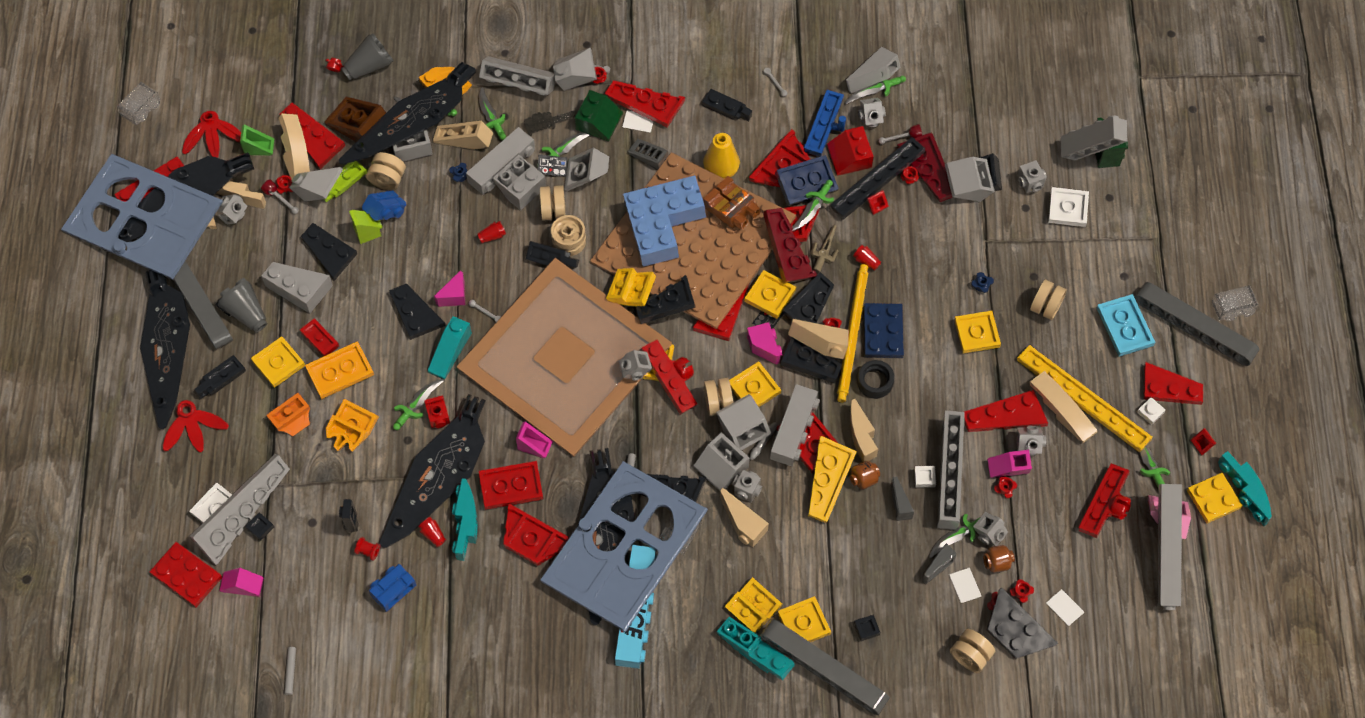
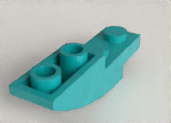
M1228 451L1225 452L1218 461L1220 469L1232 478L1237 488L1241 489L1238 495L1241 504L1253 513V517L1257 522H1261L1263 526L1267 525L1272 517L1271 507L1259 477L1248 462L1240 465Z
M462 478L461 485H457L456 489L458 500L457 503L453 504L452 515H455L456 522H458L456 534H459L458 540L453 543L452 552L455 553L457 560L465 561L468 543L476 544L478 520L471 488L467 480Z
M728 617L717 630V634L741 655L766 673L770 672L782 681L795 666L794 661L763 642L760 636L731 617Z

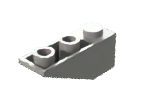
M881 47L846 79L849 93H854L889 79L901 68L898 55Z

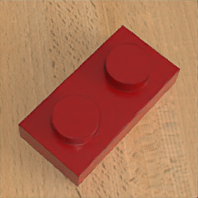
M315 318L300 329L301 334L323 357L340 347L339 343Z

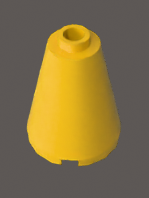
M718 133L714 136L704 156L703 165L704 169L725 179L727 176L732 177L738 171L740 159L731 137L726 133Z

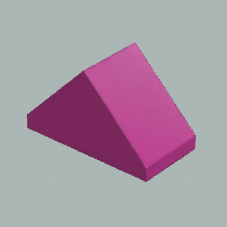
M459 271L434 296L438 307L465 305V280L462 271Z
M527 422L522 423L516 437L518 450L541 458H546L553 442Z
M243 568L225 571L220 592L260 597L264 578Z

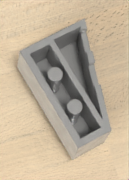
M272 262L261 275L265 287L309 314L333 286L330 275Z

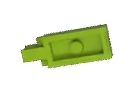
M357 161L346 164L342 168L343 170L327 198L323 200L328 202L334 196L338 197L367 174V169Z

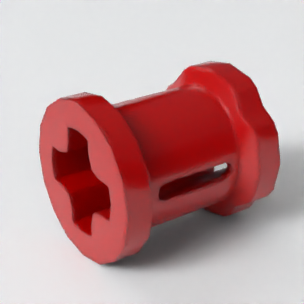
M361 537L356 544L354 553L363 554L374 561L379 554L381 545L378 543L373 544L366 541L364 537Z

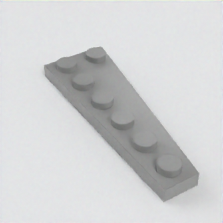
M274 454L190 535L191 539L213 564L217 565L232 546L231 543L236 536L242 533L243 527L249 519L252 520L255 516V511L258 507L264 504L270 493L274 491L290 470L279 455Z

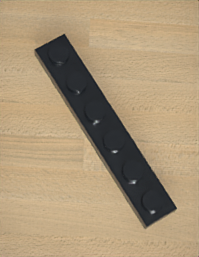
M913 137L910 138L831 204V209L844 220L866 202L868 197L878 192L925 153V148Z

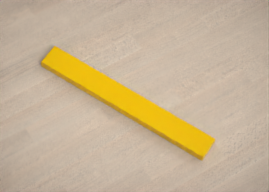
M1031 345L1017 357V361L1038 376L1045 371L1073 399L1079 408L1139 453L1152 440L1153 437Z

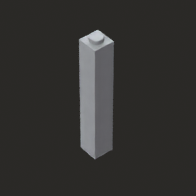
M1160 484L1158 497V606H1163V610H1175L1176 606H1181L1182 484Z

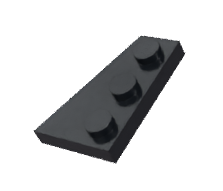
M314 223L301 235L304 243L318 258L321 265L328 271L334 281L357 255V250Z
M820 272L783 309L782 313L791 321L797 319L817 323L834 284Z
M687 275L681 277V281L668 285L666 290L660 294L650 296L645 306H636L641 324L696 308Z
M647 474L694 502H697L706 481V477L696 479L681 476V478L669 477L668 475Z

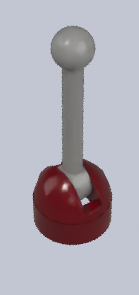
M920 124L910 127L908 133L888 138L881 137L878 142L882 145L887 141L907 136L910 138L922 136Z
M271 179L262 185L261 191L268 196L275 195L291 209L293 214L299 212L297 207H293L276 192L277 186Z

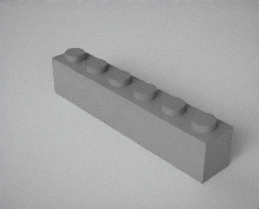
M945 411L943 416L937 528L957 530L960 522L965 412Z

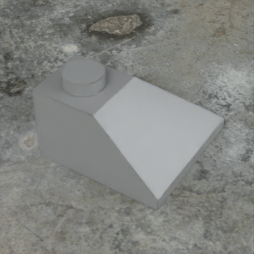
M591 48L557 59L553 65L555 81L564 91L597 79Z
M593 147L569 158L564 190L570 191L606 174L609 168V156Z
M337 167L298 173L293 177L290 189L304 201L326 199L343 169Z

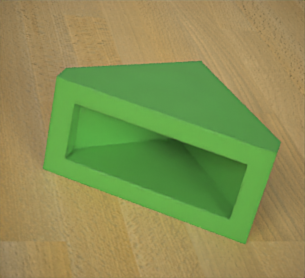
M247 125L242 126L240 143L244 153L269 156L273 154L274 138Z

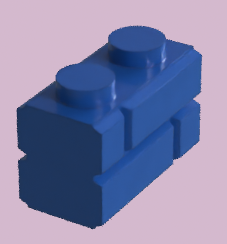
M394 191L373 193L367 196L362 209L367 214H370L375 221L388 220L389 218L401 217L404 213L406 202Z
M398 564L396 567H390L381 580H375L370 585L369 593L382 609L387 612L417 585L414 578Z

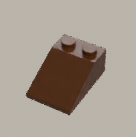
M345 97L324 123L357 142L386 112L379 104Z

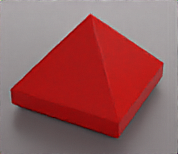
M883 190L867 198L873 215L889 207Z
M1205 428L1191 439V442L1201 455H1204L1216 444Z

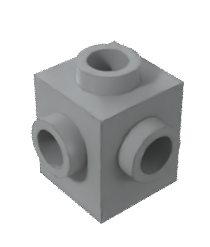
M878 97L860 100L861 110H858L860 121L862 120L868 127H876L879 123H884L883 117L886 116L885 107L882 106V102Z
M1037 160L1021 165L1017 174L1019 184L1022 188L1024 187L1026 193L1041 190L1047 178L1046 172L1040 168Z
M238 195L223 196L221 198L223 203L215 215L227 225L235 224L245 215L244 211L247 205Z
M633 350L626 353L619 360L623 378L634 381L643 378V375L652 370L648 352Z
M1036 426L1018 427L1017 450H1029L1030 455L1042 454V447H1046V435H1043L1041 428Z
M743 470L741 475H736L733 481L734 495L741 500L752 503L755 496L758 497L762 490L760 485L761 478L755 472Z
M984 512L973 526L979 534V540L986 545L998 546L1008 533L1004 526V521L987 512Z

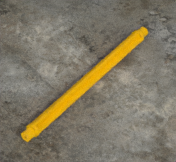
M861 264L857 272L848 326V347L842 361L841 376L837 390V401L842 403L846 402V397L849 393L864 293L869 274L867 272L868 266L865 264Z

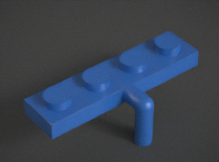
M826 90L804 147L806 153L821 157L831 130L839 132L845 130V116H840L838 123H835L844 94Z

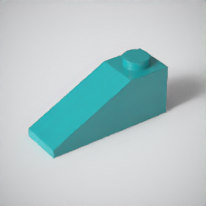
M454 316L451 318L442 334L428 368V373L444 380L446 379L472 334L470 323Z

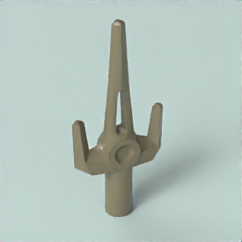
M833 225L820 251H816L817 243L813 244L810 254L817 259L813 269L816 273H820L824 261L828 263L834 262L838 254V249H836L832 256L829 255L836 225ZM829 241V244H828V247H827V250H826V249H824V248H825L827 242Z

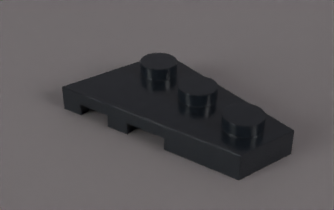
M408 284L389 290L410 340L446 326L445 322Z
M791 337L781 361V366L832 383H836L842 364L832 357L819 353Z

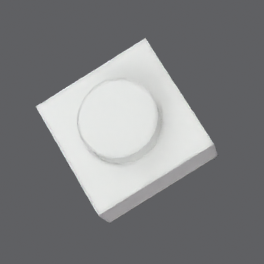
M1150 398L1138 409L1137 413L1152 425L1165 413V409L1153 398Z
M915 466V487H935V466Z

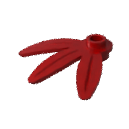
M206 111L200 117L201 123L195 126L185 139L182 153L188 154L205 132L208 149L212 157L218 158L220 142L217 129L239 143L241 132L232 124L220 120L215 111Z
M189 400L181 401L176 408L179 417L176 418L167 431L163 450L169 451L178 442L186 426L192 445L198 452H202L204 450V439L197 422L219 430H226L229 425L217 415L196 410L193 402ZM189 407L190 412L183 413V409Z

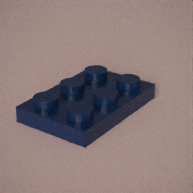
M826 155L775 171L787 206L813 199V197L806 198V194L814 191L819 192L827 180L833 182L827 194L839 189Z
M864 303L865 358H903L902 304Z

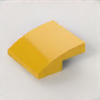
M634 268L617 269L606 299L607 301L622 305L645 306L656 276L653 272L637 273Z
M752 577L725 607L752 632L756 633L783 604Z

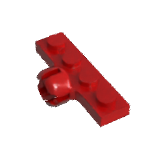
M658 339L640 349V351L648 352L652 371L679 414L681 415L695 407L698 403L685 384V381L694 375L693 366L686 367L685 365L690 361L685 357H680L675 361L669 359Z
M1110 464L1078 527L1080 532L1097 538L1108 517L1113 516L1122 520L1127 516L1125 513L1130 510L1131 499L1121 495L1120 491L1129 475L1128 469Z

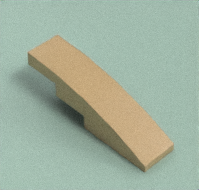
M282 113L279 116V121L284 132L281 135L286 151L283 159L292 180L298 173L310 172L309 160L298 116Z
M233 179L217 192V194L222 196L238 195L249 206L264 209L266 205L263 193L251 192L247 184L233 182Z
M1045 371L1030 381V386L1043 397V403L1056 414V419L1082 443L1097 433V429L1084 412Z

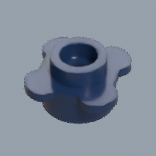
M460 163L456 167H450L449 172L453 174L455 182H463L467 179V165L465 163Z
M983 272L977 273V278L972 281V287L979 292L986 293L989 291V286L994 283V279L985 276Z

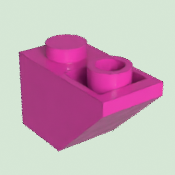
M769 322L748 327L747 339L752 353L774 364H780L782 349L780 345L776 344V332L774 328L771 329Z
M1029 450L1007 452L987 458L990 478L1029 474L1032 470Z

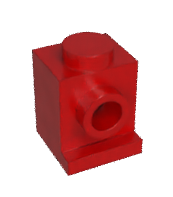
M443 395L424 400L431 428H443L450 424Z

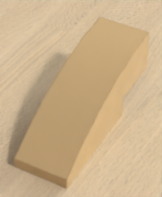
M853 399L850 408V427L853 442L862 462L870 461L877 457L878 448L872 440L875 429L856 399Z

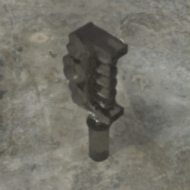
M574 110L552 117L551 112H538L533 114L532 117L525 119L524 125L528 135L532 136V133L535 131L538 132L543 130V128L547 129V127L551 128V126L552 129H555V123H561L576 116Z

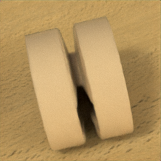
M379 152L374 155L366 178L378 188L389 191L396 190L406 165L394 155Z
M550 186L540 187L542 221L552 220L553 212L556 219L565 216L564 186H554L553 194H551Z
M572 215L561 216L553 222L551 227L553 247L570 252V256L579 254L586 245L583 222L578 217Z
M1045 279L1033 300L1030 311L1040 314L1045 308L1043 317L1052 321L1061 306L1067 289L1058 285L1052 292L1054 283Z
M729 378L718 379V387H716L714 380L704 381L707 411L709 416H714L720 410L719 406L723 409L733 403Z
M965 629L959 637V641H956L950 649V653L966 669L974 673H980L987 664L986 661H989L995 654V648L978 632Z

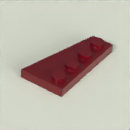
M932 132L914 138L925 148V153L911 163L912 167L917 169L918 175L939 202L954 198L952 197L945 163ZM907 141L897 144L898 148H900Z
M776 208L762 212L783 284L815 278L817 273L815 270H812L808 256L804 255L800 247L801 243L798 238H795L792 232L793 228L783 209Z

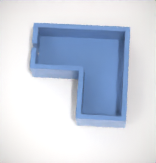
M696 176L623 194L625 207L643 267L679 258L678 246L672 226L706 218L705 205Z

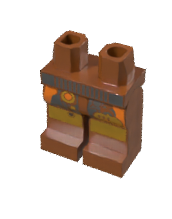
M729 176L716 186L717 189L714 188L703 198L705 209L728 224L732 229L736 226L743 230L748 224V219L745 218L748 214L753 218L760 214V208L755 203L754 197L738 187Z

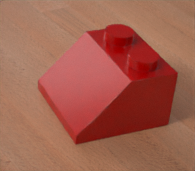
M863 126L845 130L827 143L837 176L872 168L874 156Z

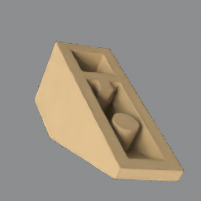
M482 121L440 125L436 128L433 142L473 150L489 148L493 132Z
M797 319L792 320L788 335L825 356L844 359L848 347L849 330Z
M722 488L720 490V499L739 536V540L745 545L749 544L751 547H754L768 531L769 523Z

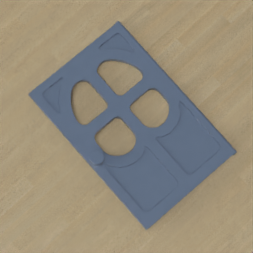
M111 154L61 230L163 276L174 279L223 203V200ZM128 179L140 182L130 199L126 202L107 195L109 187L116 182ZM154 187L165 193V202L161 209L150 213L138 208V204L148 189ZM100 204L120 211L119 216L106 232H102L96 227L93 218V212ZM131 217L146 222L147 230L138 240L125 242L118 238L119 233Z
M623 461L585 517L580 520L578 527L540 581L618 627L623 632H626L708 509ZM640 493L648 498V503L633 522H629L611 511L613 504L625 496ZM658 507L668 508L673 515L674 528L670 539L667 541H662L644 530V526ZM605 521L626 533L616 549L608 552L598 549L593 542L595 530L600 523ZM636 540H640L658 551L657 558L646 569H633L625 563V555Z

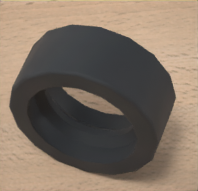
M881 360L868 361L862 365L858 373L857 384L859 390L870 398L878 399L885 397L893 388L895 374L888 363ZM873 370L884 373L887 377L886 385L881 388L868 386L865 382L866 373Z

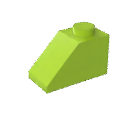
M349 211L360 244L381 237L380 229L383 227L380 220L375 221L365 211Z

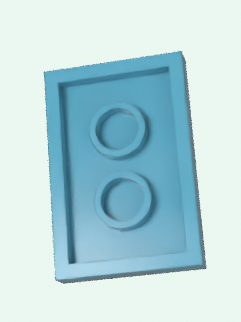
M1133 294L1097 305L1096 309L1119 357L1155 345V340Z

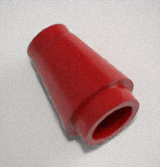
M494 221L477 233L481 243L501 239L506 235L501 221Z
M861 245L853 255L856 258L855 261L867 265L874 271L881 264V261L868 246Z
M431 517L424 520L418 526L420 533L436 545V547L441 546L446 541L436 520H433Z

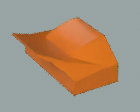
M299 393L266 415L278 431H284L291 436H295L310 425L308 414L310 407Z

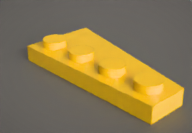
M820 436L808 516L827 523L857 451Z

